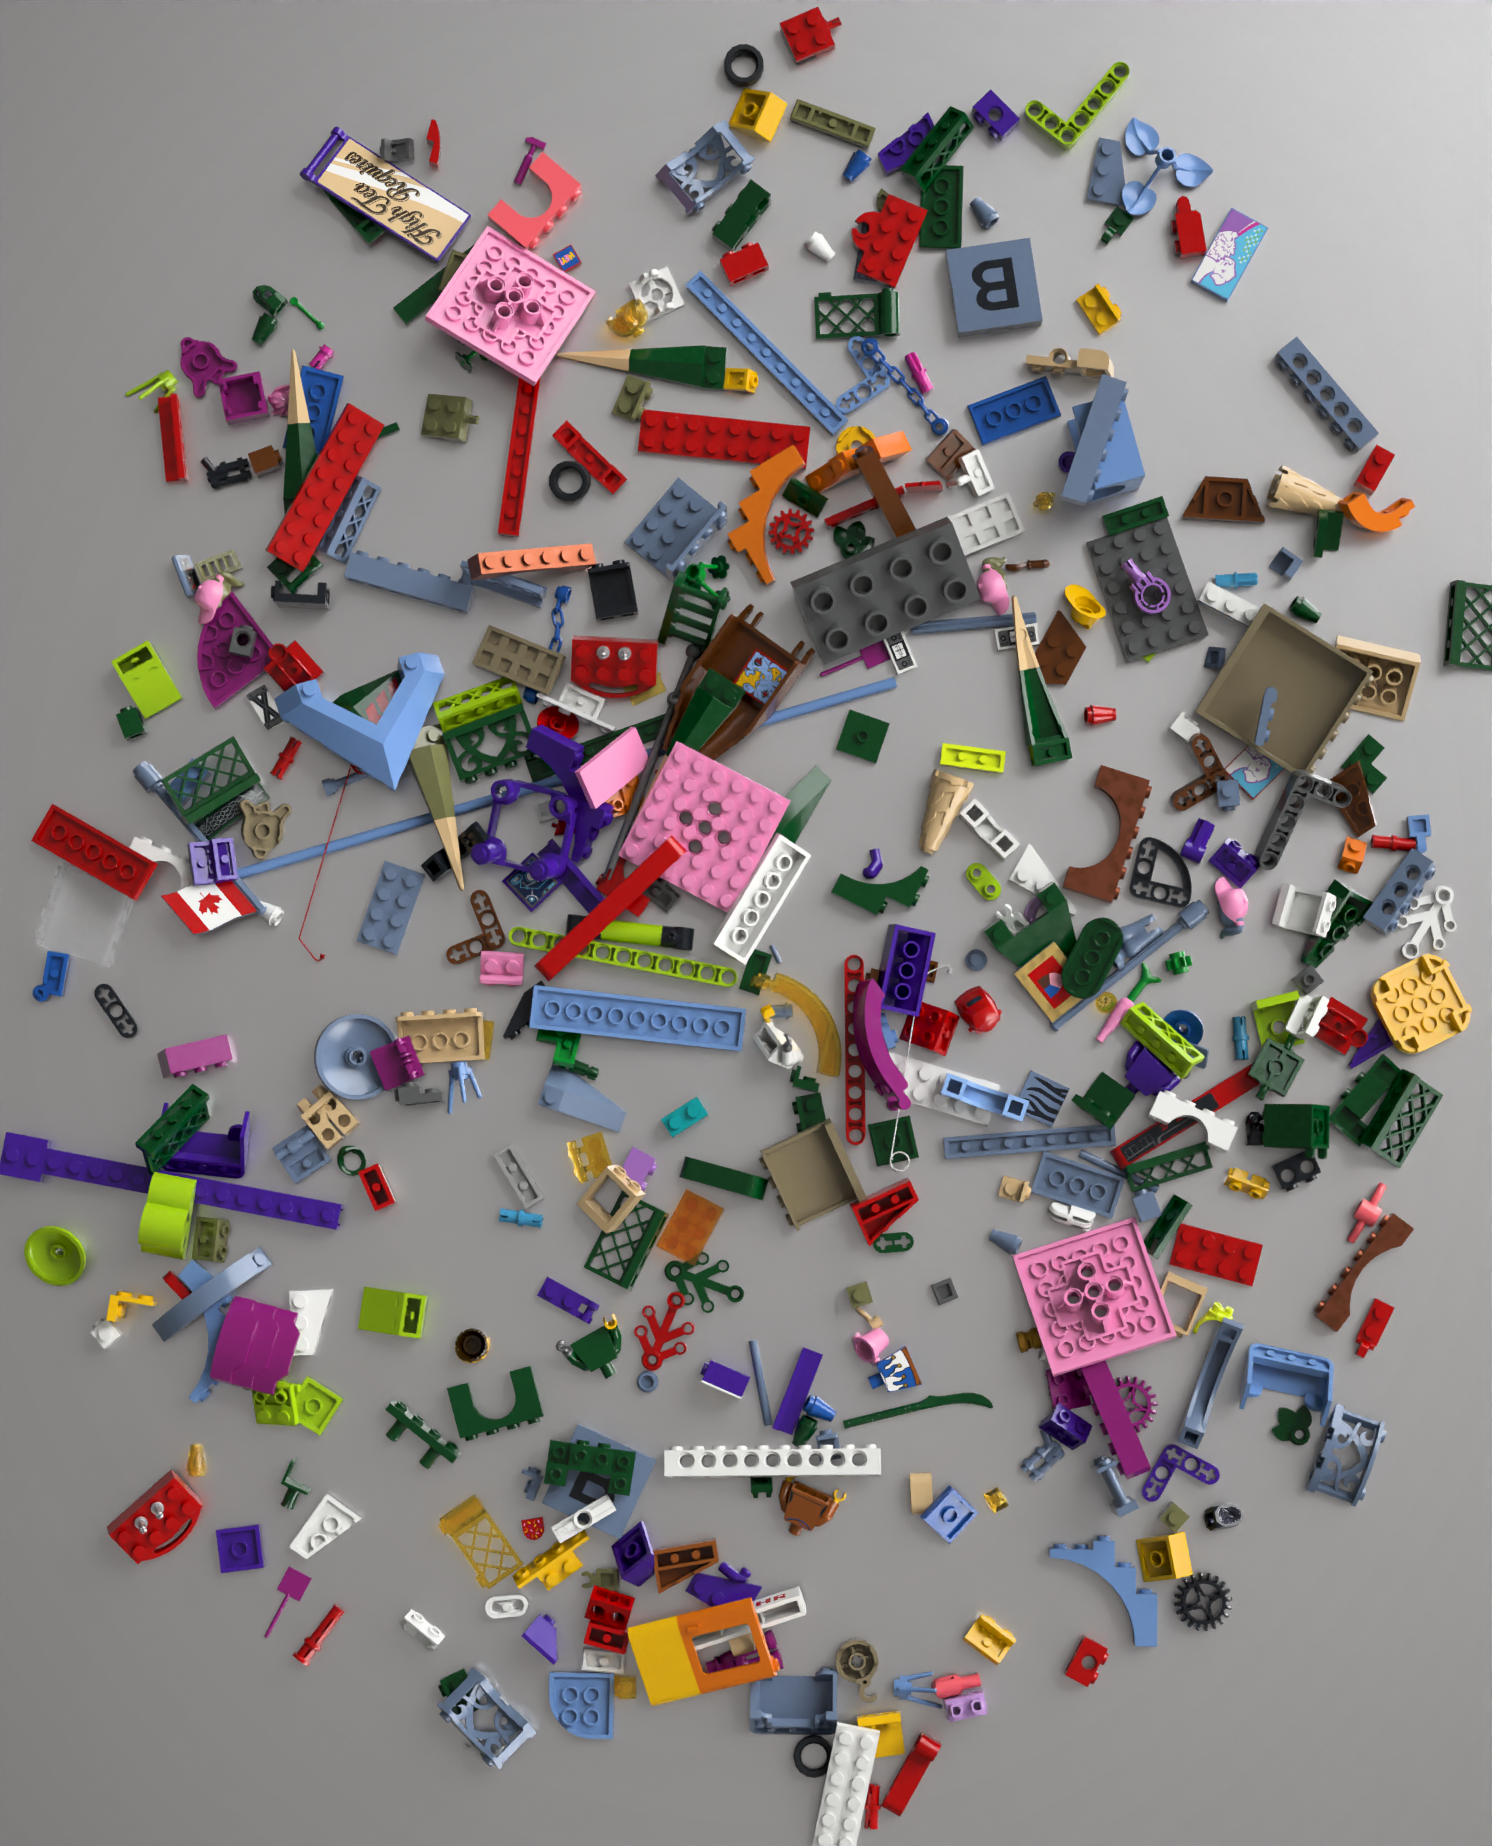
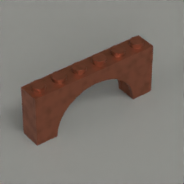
M1103 765L1100 766L1094 788L1105 793L1116 807L1119 817L1118 838L1111 853L1101 862L1085 868L1069 866L1062 886L1063 889L1110 904L1113 899L1117 900L1120 892V887H1117L1119 879H1124L1127 867H1124L1125 859H1130L1133 850L1130 843L1132 838L1136 839L1139 827L1136 824L1138 818H1143L1146 809L1145 806H1142L1144 798L1148 799L1152 790V786H1149L1150 780Z

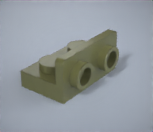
M627 375L612 410V415L634 424L637 419L641 420L645 410L642 406L645 399L649 401L653 392V388H650L651 382L648 380L645 382Z
M196 1217L192 1251L193 1260L225 1262L227 1240L230 1233L229 1220Z

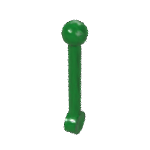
M296 297L290 299L291 305L297 306L316 324L317 329L324 328V323L318 321L299 304Z

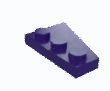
M929 112L922 116L923 118L916 124L911 125L903 135L894 139L878 153V158L885 174L901 169L934 127Z

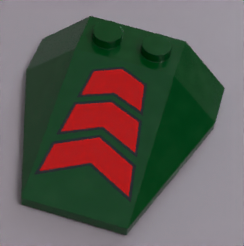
M396 670L340 695L333 703L377 725L402 682L399 672Z

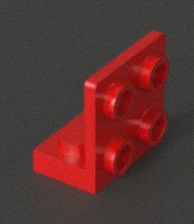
M922 1002L919 1017L914 1018L910 1043L946 1056L960 1016ZM907 1016L899 1037L900 1040L908 1043L913 1016Z

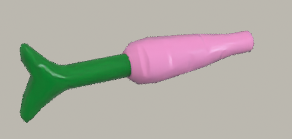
M1145 963L1141 964L1142 973L1139 982L1127 997L1121 998L1117 1002L1101 1032L1095 1038L1100 1043H1103L1107 1036L1120 1025L1123 1017L1129 1008L1134 1006L1133 1002L1147 984L1162 982L1159 977L1151 975Z

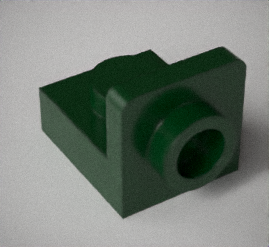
M797 1065L796 1070L792 1069L789 1082H793V1088L818 1093L820 1083H815V1078L804 1076L803 1080L799 1079L802 1066Z

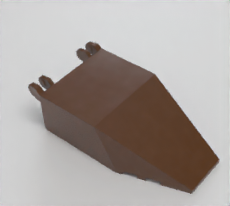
M749 604L739 616L731 614L683 681L662 749L668 750L696 688L703 680L709 668L734 682L757 648L788 669V672L765 705H762L745 693L732 714L698 751L715 760L772 717L810 663L815 650L810 648L800 661L796 656L804 647L805 643L802 640L789 653L755 628L762 620L763 612L756 614L751 624L746 622L745 620L754 609L752 604Z

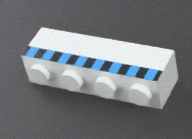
M1209 581L1197 601L1198 605L1246 630L1260 609Z

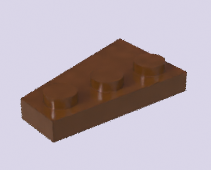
M1357 761L1330 780L1343 785L1350 792L1352 797L1351 803L1347 807L1339 809L1357 837H1360L1377 826L1361 764L1360 761ZM1344 792L1338 793L1336 800L1341 799Z

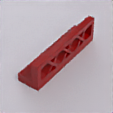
M176 393L170 394L169 397H159L158 408L166 482L188 481L180 396Z

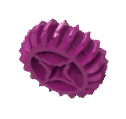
M1125 1376V1383H1122V1379L1118 1377V1385H1116L1118 1390L1130 1387L1126 1397L1122 1399L1123 1402L1131 1399V1403L1139 1407L1138 1409L1130 1408V1411H1127L1129 1416L1134 1411L1144 1413L1141 1418L1132 1422L1135 1431L1139 1433L1140 1428L1138 1425L1141 1424L1146 1429L1148 1426L1144 1421L1147 1419L1149 1422H1153L1149 1414L1157 1413V1411L1151 1410V1406H1157L1158 1403L1151 1402L1150 1400L1155 1398L1156 1394L1148 1395L1152 1387L1148 1386L1144 1389L1143 1386L1146 1383L1144 1380L1138 1385V1377H1134L1132 1383L1129 1376ZM1136 1389L1143 1394L1146 1406L1139 1405L1135 1401Z

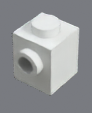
M103 1318L92 1326L94 1330L90 1332L104 1349H108L124 1335L113 1321H104Z

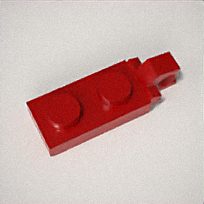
M1374 1298L1356 1335L1357 1339L1355 1342L1359 1346L1355 1355L1364 1358L1368 1349L1374 1350L1393 1313L1394 1307Z

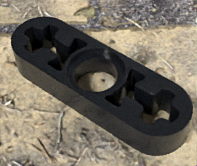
M108 984L98 985L94 991V996L115 1028L125 1038L135 1037L138 1034L139 1026L115 990ZM102 988L104 990L109 989L110 992L108 993V996L111 1000H113L114 997L116 998V1001L111 1002L107 1007L105 1006V1004L109 1002L106 1000V998H100L99 996L101 995L100 990ZM114 1005L121 1006V1016L113 1017L111 1015V1008ZM126 1015L128 1016V1019H125L128 1025L133 1024L134 1026L132 1034L124 1033L125 1026L122 1022L119 1025L117 1024V1021L124 1019Z

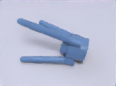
M467 1061L450 1064L451 1070H448V1114L452 1113L454 1077L455 1081H459L463 1103H466L464 1080L468 1079L467 1075L477 1097H482L473 1076L472 1067H468Z
M932 1671L900 1676V1680L894 1679V1697H899V1700H908L939 1709L943 1707L935 1702L908 1696L911 1695V1692H937V1689L912 1687V1682H907L932 1676Z

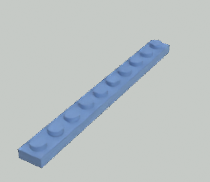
M701 270L685 285L832 436L848 422V419Z

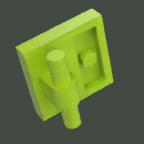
M278 1381L274 1395L251 1390L256 1424L296 1426L299 1423L295 1392L299 1393L301 1391L300 1384Z

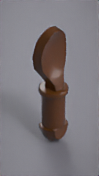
M1027 560V562L1020 564H1006L1005 569L1016 572L1025 567L1028 570L1048 568L1050 562L1048 560Z

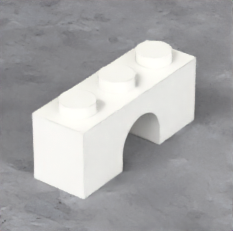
M976 799L960 812L959 817L1003 861L1020 845L1006 829H1003L994 821L990 813Z

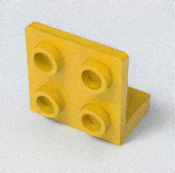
M117 1291L116 1294L110 1295L106 1320L117 1322L120 1321L121 1317L124 1318L126 1312V1305H123L124 1301L149 1306H157L158 1301H153L154 1296L141 1294L138 1295V1298L132 1297L130 1292Z
M899 1710L857 1716L859 1727L880 1731L875 1758L905 1753Z

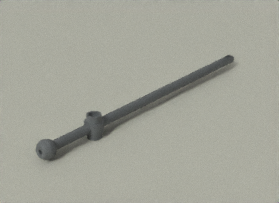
M690 644L687 646L685 651L687 659L676 688L667 696L668 708L603 875V879H605L608 870H611L608 881L612 878L620 857L619 852L628 836L665 740L670 722L672 721L674 708L677 703L673 702L672 699L679 698L683 681L692 670L695 660L699 659L702 655V648L698 645Z

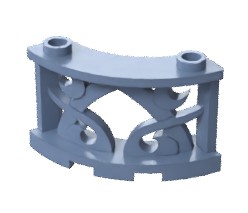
M726 120L713 125L694 143L696 146L693 149L691 148L688 153L684 151L666 163L655 175L660 182H665L686 208L685 212L687 214L692 211L697 213L702 210L707 201L728 186L740 174L745 175L752 169L751 164L756 160L754 156H750L729 130L730 125ZM721 135H722V136L725 138V140L729 143V145H730L729 147H727V148L724 147V143H723V140H722ZM709 147H712L714 149L713 153H715L717 150L718 153L714 155H708L706 153V150ZM731 150H734L742 160L737 166L731 165V161L736 159L735 156H728L726 158V154ZM698 155L708 161L719 158V169L715 180L693 179L697 173L695 158ZM687 165L693 167L692 173L689 175V177L686 176L689 174V171L684 170V167ZM726 170L731 172L724 178ZM675 178L683 182L681 186L675 180ZM687 185H691L689 189L690 195L694 191L699 193L695 200H691L683 190ZM703 188H712L704 194Z
M1336 1404L1329 1417L1323 1439L1325 1445L1322 1448V1453H1318L1309 1474L1306 1490L1313 1493L1317 1490L1350 1502L1351 1506L1355 1507L1359 1500L1362 1501L1366 1493V1488L1364 1487L1373 1467L1379 1445L1383 1443L1387 1431L1384 1430L1385 1422H1377L1344 1410L1345 1406ZM1342 1420L1355 1424V1426L1352 1429L1347 1423H1345ZM1360 1426L1374 1431L1373 1437L1370 1440L1365 1438L1367 1431L1361 1432L1358 1436L1357 1431ZM1342 1434L1344 1438H1346L1347 1434L1349 1435L1347 1440L1343 1443H1339L1337 1439L1338 1435ZM1353 1440L1359 1451L1361 1462L1341 1472V1462L1332 1454L1333 1448H1345ZM1365 1446H1371L1369 1454H1367ZM1329 1462H1335L1336 1473H1333L1334 1468L1328 1469ZM1362 1471L1360 1479L1357 1476H1355L1357 1473ZM1344 1479L1343 1484L1346 1488H1348L1349 1482H1354L1355 1488L1353 1492L1338 1488L1340 1480ZM1321 1481H1334V1486Z
M472 1668L467 1673L468 1677L444 1702L437 1704L441 1710L439 1715L447 1723L451 1722L483 1755L482 1759L488 1766L492 1767L494 1765L500 1770L502 1764L527 1738L531 1739L536 1732L525 1718L510 1704L507 1705L500 1698L501 1695L486 1677L475 1668ZM473 1687L469 1697L465 1694ZM485 1696L487 1703L480 1705L475 1702L476 1699L481 1702V1697ZM461 1699H464L467 1705H457L460 1707L461 1712L458 1715L455 1714L451 1709ZM496 1706L498 1710L494 1715V1726L497 1731L482 1732L475 1730L473 1725V1708L487 1710ZM501 1717H505L507 1719V1724H502V1726L505 1728L504 1730H502L499 1725V1719ZM465 1718L466 1728L462 1725V1723L459 1720ZM521 1731V1732L510 1742V1740L508 1739V1736L513 1735V1734H515V1733ZM502 1738L507 1746L496 1756L491 1752L490 1747L492 1744H495L500 1749L501 1744L498 1739ZM477 1739H486L484 1746Z

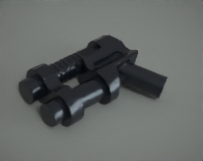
M208 457L201 460L202 465L208 471L206 473L207 480L211 483L213 489L241 481L247 482L248 479L252 478L251 471L245 470V467L249 466L247 458L243 459L240 457L237 458V461L229 463L223 461L216 467ZM240 470V474L229 477L228 471Z

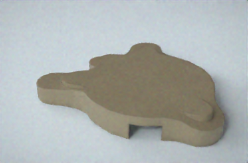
M243 799L238 804L243 815L241 825L242 839L256 859H264L268 852L281 842L284 832L283 823L291 813L292 808L289 804L284 803L274 811H271L268 801H262L254 805L249 800Z

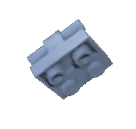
M308 1125L272 1148L276 1158L280 1160L295 1184L332 1161Z

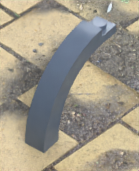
M260 1247L196 1289L156 1320L152 1326L164 1342L214 1304L270 1267L272 1263Z
M1223 1317L1211 1341L1195 1382L1177 1442L1198 1449L1205 1434L1218 1387L1231 1354L1242 1333L1244 1324Z

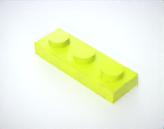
M943 743L940 765L1003 773L1006 751Z

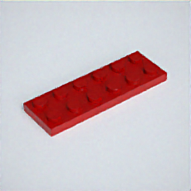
M54 804L49 808L31 840L135 901L138 900L158 865Z

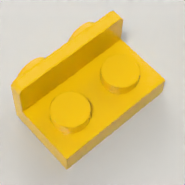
M1099 283L1093 289L1077 298L1076 302L1097 334L1101 335L1121 321L1120 315L1122 312L1117 304H1112L1109 299L1110 294L1104 286L1101 287Z

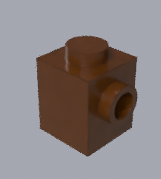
M272 445L248 453L257 477L281 468L279 464L282 461L279 450H274Z

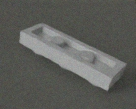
M511 1143L493 1154L525 1209L544 1199Z

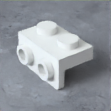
M1300 993V999L1296 1001L1284 1030L1300 1040L1315 1036L1319 1030L1318 1024L1328 1010L1329 999L1326 997L1311 998L1305 993Z

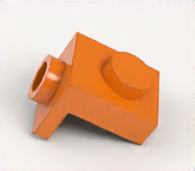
M1346 837L1337 868L1348 873L1358 874L1363 863L1367 843Z

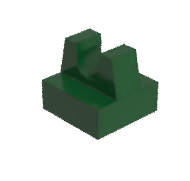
M750 1477L753 1498H758V1493L766 1492V1497L770 1498L773 1492L772 1477Z

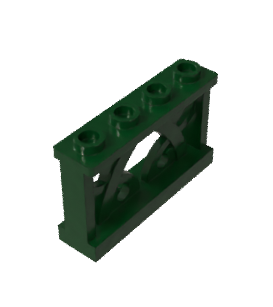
M522 703L442 733L461 783L470 784L477 781V777L483 774L488 777L498 773L497 769L505 767L510 769L517 766V762L523 759L528 762L538 758L537 754L529 749L518 751L517 745L523 743L520 740H514L515 736H524L529 739L532 730ZM521 715L527 732H516V717ZM503 724L505 726L503 731L508 730V733L498 732L497 726ZM489 728L498 737H507L505 745L497 757L476 750L484 740V729ZM476 734L479 736V740L471 746L470 744L474 741L470 739V736ZM457 740L465 750L458 758L451 742ZM511 750L515 756L505 759ZM468 754L472 755L468 760V765L471 762L476 763V768L472 771H466L462 768V760ZM482 761L491 765L482 768Z

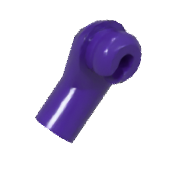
M879 848L869 850L872 862L867 868L863 869V876L866 879L877 877L883 868Z
M723 1562L718 1568L731 1581L745 1583L751 1576V1572L745 1567L741 1568L740 1572H737L726 1562Z

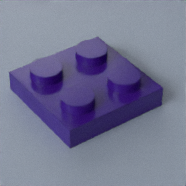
M259 1524L216 1530L221 1573L265 1567Z

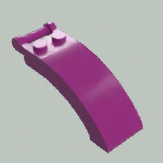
M874 979L861 981L856 987L853 1003V1030L859 1056L865 1070L875 1084L874 1089L887 1100V1109L890 1111H897L898 1109L907 1110L911 1106V1101L904 1092L908 1087V1082L894 1064L887 1050L881 1028V1003L885 994Z

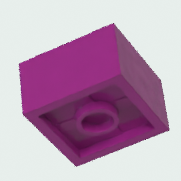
M260 371L218 379L225 419L228 425L270 417Z

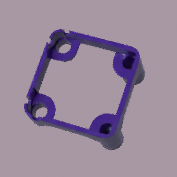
M503 779L495 781L491 786L493 806L487 835L490 838L485 843L477 844L472 848V860L478 865L492 863L525 871L536 881H544L562 876L566 870L577 813H575V808L578 807L577 799L572 795H566L564 792L520 780ZM505 786L507 789V793L504 797H502V792H500V788ZM520 788L550 795V813L555 818L566 822L560 855L554 853L544 854L539 860L533 861L530 866L507 860L505 844L502 840L495 837L502 804L514 803L519 796ZM559 800L563 801L565 805L562 813L557 810V802Z

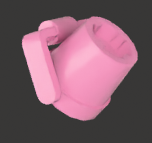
M878 1328L861 1336L857 1333L851 1340L857 1355L872 1366L880 1361L879 1354L889 1344V1339L885 1332Z

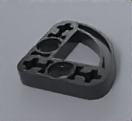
M1146 837L1138 846L1129 891L1133 897L1183 908L1189 904L1191 899V878L1184 860L1171 846L1161 840ZM1148 841L1154 847V850H1150L1148 857H1153L1152 861L1148 858H1140V854L1145 855L1146 848L1143 847V844H1147ZM1158 850L1169 857L1176 866L1181 877L1182 888L1151 881ZM1140 862L1149 864L1150 870L1148 873L1142 874L1138 871V864ZM1142 883V887L1148 889L1149 884L1153 885L1150 890V897L1146 896L1148 892L1145 891L1137 894L1133 886ZM1157 887L1165 890L1166 895L1163 899H1157L1154 896V890ZM1169 889L1173 890L1172 895H1179L1182 892L1186 901H1182L1179 904L1178 899L1171 898V902H1168Z

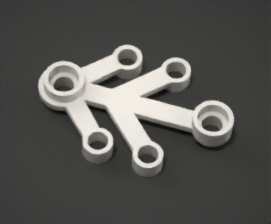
M1439 886L1434 889L1432 895L1420 898L1415 897L1413 899L1417 902V906L1410 907V910H1416L1420 905L1433 903L1429 911L1409 916L1402 915L1400 917L1406 920V924L1404 926L1398 924L1397 927L1405 928L1408 924L1422 921L1412 940L1402 946L1401 953L1406 959H1413L1418 956V945L1429 927H1431L1434 939L1432 947L1435 950L1445 948L1446 942L1442 938L1437 919L1439 910L1442 909L1445 919L1443 929L1446 932H1453L1457 927L1450 909L1454 895L1449 887ZM1440 893H1444L1446 895L1445 900L1439 899ZM1447 922L1453 923L1452 930L1446 927ZM1436 940L1442 941L1443 945L1441 948L1436 947ZM1407 947H1411L1413 949L1412 955H1408L1406 953Z

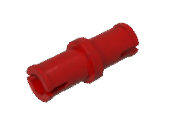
M290 736L283 752H279V759L272 771H270L272 776H275L280 769L276 778L282 780L289 765L294 762L293 758L302 745L301 741H296L294 747H292L296 738Z
M1372 835L1371 848L1390 849V852H1395L1396 850L1410 851L1412 848L1415 849L1416 846L1415 838H1400L1397 835H1391V837Z
M869 1784L864 1806V1809H866L865 1829H869V1827L873 1830L878 1829V1811L881 1809V1804H879V1784H876V1786L875 1784Z

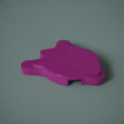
M185 337L180 343L182 349L180 366L186 377L192 381L193 394L196 398H203L205 396L208 382L219 385L218 379H223L224 374L233 373L238 368L234 360L223 357L219 349L209 341H199Z

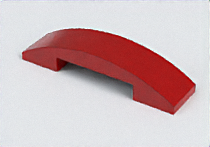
M567 420L552 435L612 495L628 480L582 437V434Z

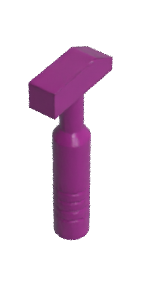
M534 137L525 139V142L530 144L531 147L528 154L525 155L513 181L515 184H522L533 160L532 156L536 147L544 151L545 142Z

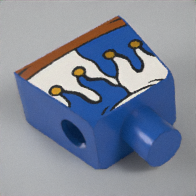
M906 1346L877 1363L876 1366L879 1373L868 1377L872 1389L885 1385L887 1392L922 1384Z

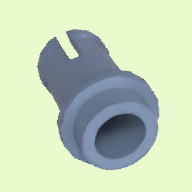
M785 1002V1005H771L775 1011V1016L770 1018L786 1017V1019H789V1017H793L792 1004Z

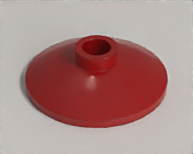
M558 706L548 707L540 712L537 718V726L542 724L569 739H572L577 734L579 721L574 713L571 712L570 716L558 711L560 708Z

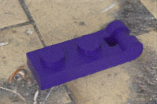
M549 1277L546 1278L537 1295L588 1324L593 1319L591 1317L594 1311H597L600 1306ZM582 1303L587 1306L584 1313L578 1311Z

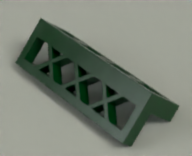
M950 106L901 167L900 172L902 175L913 179L919 190H926L974 129L966 113ZM965 124L966 127L960 133V127ZM952 140L951 146L947 149L949 141ZM939 156L938 162L934 165L935 159ZM927 172L925 179L921 181L920 178Z
M1205 1141L1127 1165L1123 1169L1131 1193L1213 1168L1208 1154L1209 1145ZM1203 1153L1206 1165L1198 1167L1191 1163L1195 1155ZM1175 1161L1187 1164L1183 1172L1177 1173L1171 1169ZM1160 1167L1166 1170L1162 1179L1151 1176L1154 1168ZM1137 1173L1144 1175L1146 1179L1143 1185L1135 1187L1131 1175Z

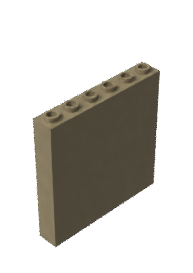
M1263 603L1195 712L1291 773L1298 769L1313 773L1316 769L1313 766L1317 759L1321 760L1328 750L1325 748L1328 741L1333 742L1338 735L1337 727L1341 722L1345 724L1351 713L1348 710L1352 704L1355 706L1358 704L1363 696L1360 694L1364 686L1368 688L1374 679L1372 676L1373 671L1266 603ZM1272 686L1277 689L1278 695L1277 701L1271 705V708L1274 709L1273 720L1268 721L1267 729L1270 730L1268 743L1264 742L1263 746L1255 745L1254 739L1263 695L1265 694L1264 691L1267 687Z

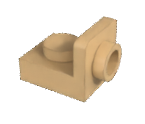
M1003 1175L998 1196L1024 1203V1199H1029L1032 1188L1028 1187L1029 1182Z

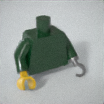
M612 1314V1321H606L605 1317H603L604 1326L572 1343L570 1346L559 1347L562 1343H565V1340L558 1341L556 1350L562 1352L573 1366L583 1371L590 1370L593 1372L600 1368L605 1379L614 1375L617 1372L610 1361L618 1357L617 1354L621 1351L622 1335L615 1315Z

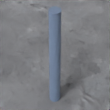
M1083 1149L1080 1151L1078 1157L1127 1180L1124 1169L1121 1170L1119 1166ZM1136 1174L1131 1175L1133 1183L1143 1185L1144 1178ZM1159 1185L1147 1189L1156 1193Z
M757 1340L749 1341L763 1423L764 1426L773 1425Z

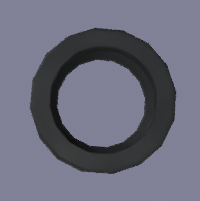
M739 44L732 47L724 59V72L728 80L740 87H748L755 84L761 78L764 71L761 53L754 46L748 44ZM749 54L755 59L756 69L751 76L739 77L733 72L731 63L737 55Z
M563 461L557 464L549 476V486L552 493L564 501H575L582 498L588 492L591 485V477L588 470L576 461ZM572 468L580 473L582 484L577 492L565 493L559 488L558 476L563 470Z
M810 1735L798 1742L794 1749L793 1758L795 1766L800 1773L812 1778L821 1777L827 1773L832 1750L829 1741L822 1736ZM809 1744H819L826 1751V1762L818 1769H809L802 1762V1751Z

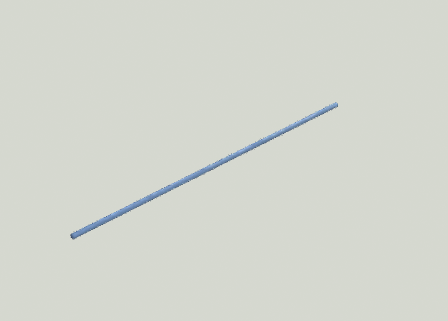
M888 678L775 711L772 717L759 727L897 687L895 678ZM652 748L645 749L648 757ZM661 748L658 757L665 755L667 751ZM557 775L531 783L549 789L563 785ZM520 788L518 798L536 793V791ZM507 790L502 791V797L506 795ZM492 795L454 805L455 816L492 806ZM426 813L337 839L328 843L325 854L434 823L431 814ZM327 843L238 868V876L242 879L324 855Z

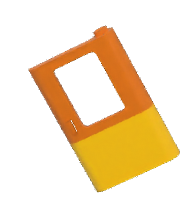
M751 1597L628 1628V1638L652 1706L777 1676V1671H780L778 1659H774L769 1653ZM749 1625L760 1660L709 1674L704 1673L692 1638L734 1626Z

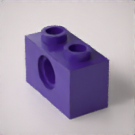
M991 89L972 107L973 118L979 124L983 123L988 128L987 132L994 139L998 138L1002 141L1019 125L1020 118ZM997 113L1000 119L993 121L989 118V114Z

